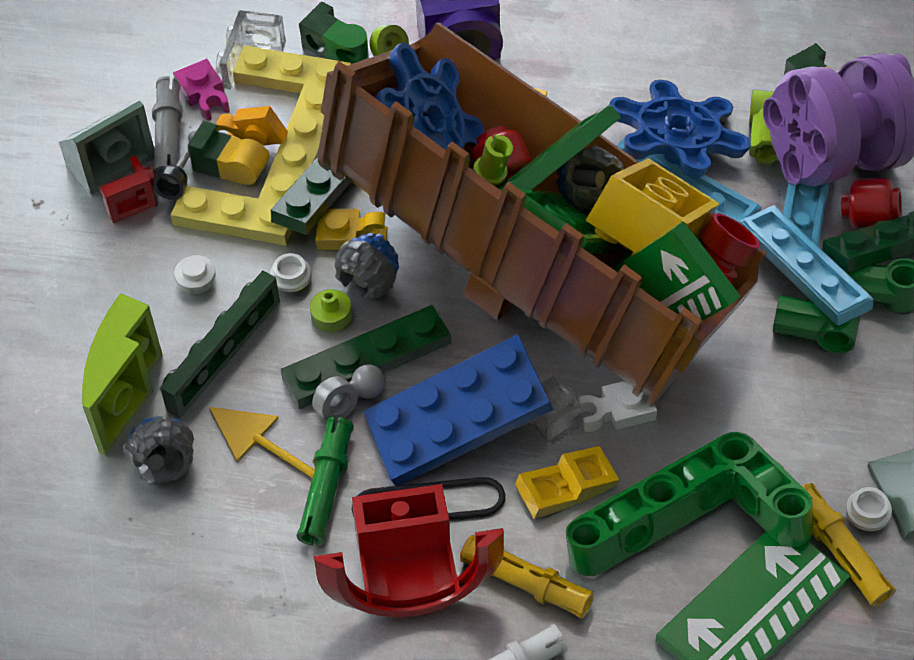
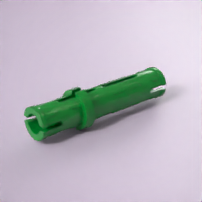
M335 417L327 419L321 448L314 453L313 463H315V470L300 527L296 534L297 539L307 545H313L314 536L316 537V546L325 543V534L341 473L347 470L349 461L346 457V452L354 425L351 421L342 417H338L337 426H334Z

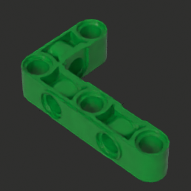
M729 432L572 520L566 528L570 565L576 573L583 576L601 574L730 499H733L776 542L787 547H798L808 542L813 533L812 497L752 437L741 432Z

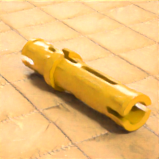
M811 482L810 484L803 485L802 487L812 497V535L817 541H823L872 607L875 605L877 607L886 602L896 592L895 587L885 578L874 561L850 533L845 525L846 519L841 512H835L829 506L814 483Z
M474 535L468 537L460 553V562L469 565L475 554ZM505 550L500 565L492 574V576L534 595L535 601L541 604L549 602L577 615L581 619L586 616L593 603L594 591L560 577L559 571L551 567L545 570Z

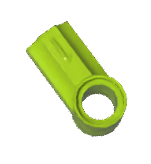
M753 89L749 114V124H752L749 156L754 157L758 163L772 164L778 160L772 144L770 130L764 121L763 105L767 98L772 97L774 91Z

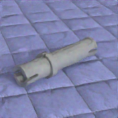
M170 76L160 77L156 81V103L152 108V118L155 121L153 167L155 177L164 166L176 165L178 160V124L183 116V109L179 105L181 84L177 78L173 77L172 89H170Z

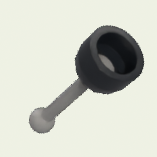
M192 131V132L188 135V141H189V142H190V140L192 139V137H193V135L195 134L196 131ZM188 146L176 165L164 166L158 171L153 180L155 191L165 199L176 200L180 198L187 187L188 176L183 168L190 157Z

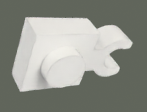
M626 381L602 386V398L592 395L582 396L576 400L575 405L577 414L586 411L594 413L593 416L583 418L582 428L584 432L597 431L607 421H612L615 430L656 420L657 409L655 405L650 407L646 404L649 397L644 393H641L639 397L635 396L632 393L634 387Z

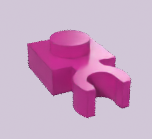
M207 58L173 72L174 77L180 81L181 93L190 106L199 103L201 115L205 120L209 121L212 119L210 108L213 106L222 107L225 113L230 112L228 98L224 93L223 81Z

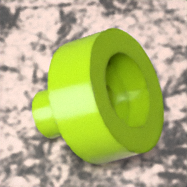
M398 25L378 26L372 32L369 41L373 56L391 51L400 43L409 44L406 31Z
M327 289L317 293L310 302L312 323L316 328L324 332H336L344 329L352 319L349 297L344 292L336 289Z

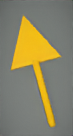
M209 407L237 463L257 442L313 478L315 469L263 437V434L279 418L278 416Z

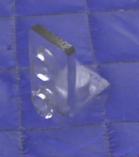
M238 11L234 25L230 24L227 28L224 51H219L216 59V72L221 74L225 89H232L234 78L232 72L244 45L283 52L286 37L282 15Z

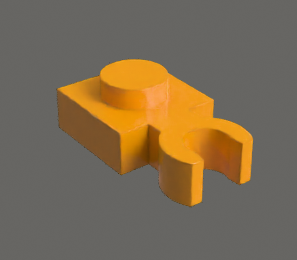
M271 106L238 109L235 115H220L216 122L219 131L226 130L228 135L238 137L241 140L246 138L253 139L262 145L284 144L288 134L287 129Z

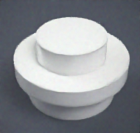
M294 253L279 256L270 270V274L276 277L278 290L283 292L299 291L306 287L311 280L309 264L300 255Z
M193 255L182 259L177 264L174 276L176 283L184 291L190 294H201L212 286L216 271L210 259L200 255Z
M864 487L854 492L848 498L846 515L855 527L864 531H877L884 528L890 521L892 506L884 492L874 487Z

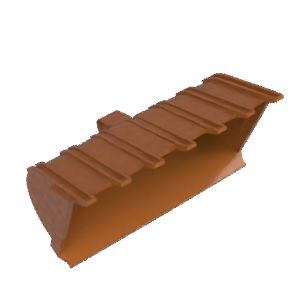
M436 23L431 32L425 37L409 44L416 52L422 68L429 74H431L432 68L439 60L448 58L453 61L460 75V82L456 89V99L462 111L479 118L485 128V132L498 126H506L508 130L520 132L532 160L581 122V120L441 23ZM392 50L348 66L339 61L333 71L327 72L321 106L324 120L317 157L319 165L326 171L331 168L332 175L340 181L346 177L369 195L370 202L374 206L379 208L382 205L384 213L392 218L395 215L420 234L422 241L426 244H433L437 252L442 255L446 254L466 271H472L463 296L496 320H499L509 307L514 304L523 310L528 318L531 320L534 318L539 321V325L543 329L549 328L577 347L580 356L585 358L588 355L593 358L592 364L599 368L603 365L634 387L632 393L635 396L639 397L641 393L647 395L649 398L646 404L650 407H653L680 373L685 372L702 346L743 303L758 282L760 263L767 254L760 248L745 267H736L738 277L732 285L739 293L740 298L733 304L703 321L685 307L679 314H676L640 289L642 277L629 267L623 265L618 273L612 269L618 264L626 251L622 246L618 245L614 253L590 254L581 248L584 242V235L566 223L558 232L524 208L527 201L526 194L513 184L508 182L503 191H501L498 187H495L473 171L475 162L471 153L475 146L464 145L462 149L454 142H451L445 150L413 126V113L396 101L391 106V109H389L374 98L379 91L386 87L392 89L398 87L397 79L389 63V54ZM602 135L583 148L601 147L603 150L616 156L623 163L624 169L639 163V161ZM558 169L532 190L557 192L564 197L559 192L558 185L556 184Z

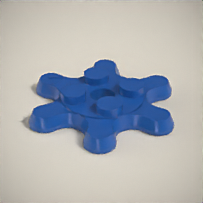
M398 44L389 54V63L397 79L398 87L395 89L386 87L379 91L374 98L389 109H391L395 101L413 113V126L445 150L451 142H454L462 149L464 145L476 146L478 144L476 138L485 132V128L479 118L466 114L460 108L456 99V89L460 82V75L454 62L448 58H443L434 65L431 74H429L422 68L416 52L409 44Z
M660 79L651 82L649 87L651 101L637 102L626 97H615L609 103V107L612 105L621 116L617 122L632 126L637 130L627 134L624 138L623 143L627 154L634 159H644L652 154H663L666 161L674 165H681L682 171L690 177L698 178L707 172L711 165V160L707 154L718 153L730 158H741L751 146V141L748 137L741 133L727 130L720 124L726 121L732 114L734 107L729 100L722 97H710L702 102H693L684 99L679 94L677 86L667 80Z

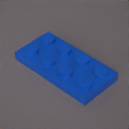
M517 334L363 412L393 484L398 486L554 409Z

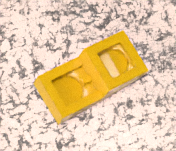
M596 446L562 454L557 465L519 473L515 486L533 519L590 500L615 487L619 482V478L601 447Z

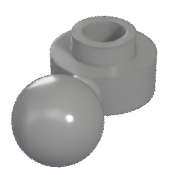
M363 365L355 370L350 382L340 376L328 378L317 387L312 401L313 408L324 419L327 420L330 417H335V422H338V417L345 418L352 412L359 396L371 399L380 395L385 387V376L378 367Z

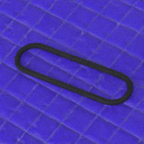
M490 477L371 488L357 495L362 496L442 484L443 487L485 483L497 489L499 499L491 508L448 513L449 520L494 514L501 509L505 502L503 486L497 480Z

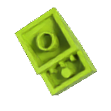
M122 293L118 295L107 311L95 334L86 360L82 383V406L98 452L105 456L154 392L148 373L163 355L149 305Z

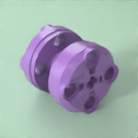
M876 53L861 56L844 64L838 73L827 67H806L791 70L780 79L772 97L767 98L764 102L763 117L765 124L770 130L772 144L781 162L783 174L792 185L803 183L807 186H818L831 183L847 176L855 165L866 171H885L904 166L914 157V77L911 74L909 62L902 54Z

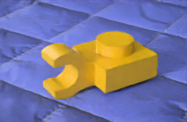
M328 209L318 221L316 233L317 249L339 250L350 239L369 233L381 234L384 236V240L387 241L388 226H385L386 214L375 211L367 213L361 218L360 209Z

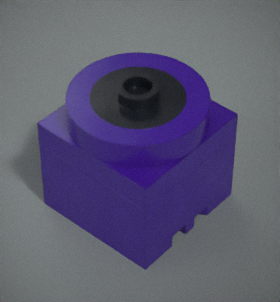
M415 0L417 29L420 39L428 35L436 23H441L494 61L501 58L503 37L500 30L499 0Z

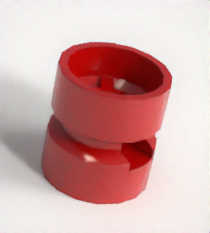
M714 213L700 233L702 239L700 243L731 284L738 277L736 267H745L760 247L759 240L752 232L738 221L721 213Z

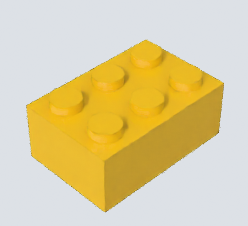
M647 158L610 177L586 221L596 227L595 232L602 239L613 244L620 242L632 250L633 255L682 221L686 223L695 237L699 239L701 231L714 215L720 203Z

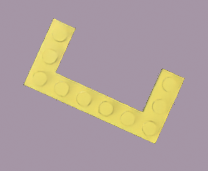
M244 45L232 71L235 83L300 93L286 128L288 134L284 144H280L259 198L187 186L182 196L177 199L172 210V224L286 246L292 230L272 223L270 210L318 157L324 120L321 106L327 72L333 71L339 61ZM341 61L346 66L351 65L349 62Z

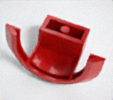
M442 484L352 497L355 532L365 590L354 585L347 577L342 552L314 556L318 584L324 593L336 602L377 616H417L443 609L458 602L491 577L503 558L504 530L500 528L475 532L474 558L468 568L457 577L450 543V523Z

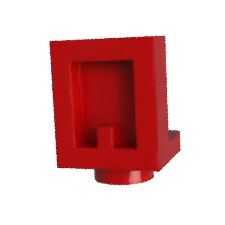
M136 155L129 158L133 174L100 187L104 204L112 223L157 206L153 193L155 175L150 166L143 168Z

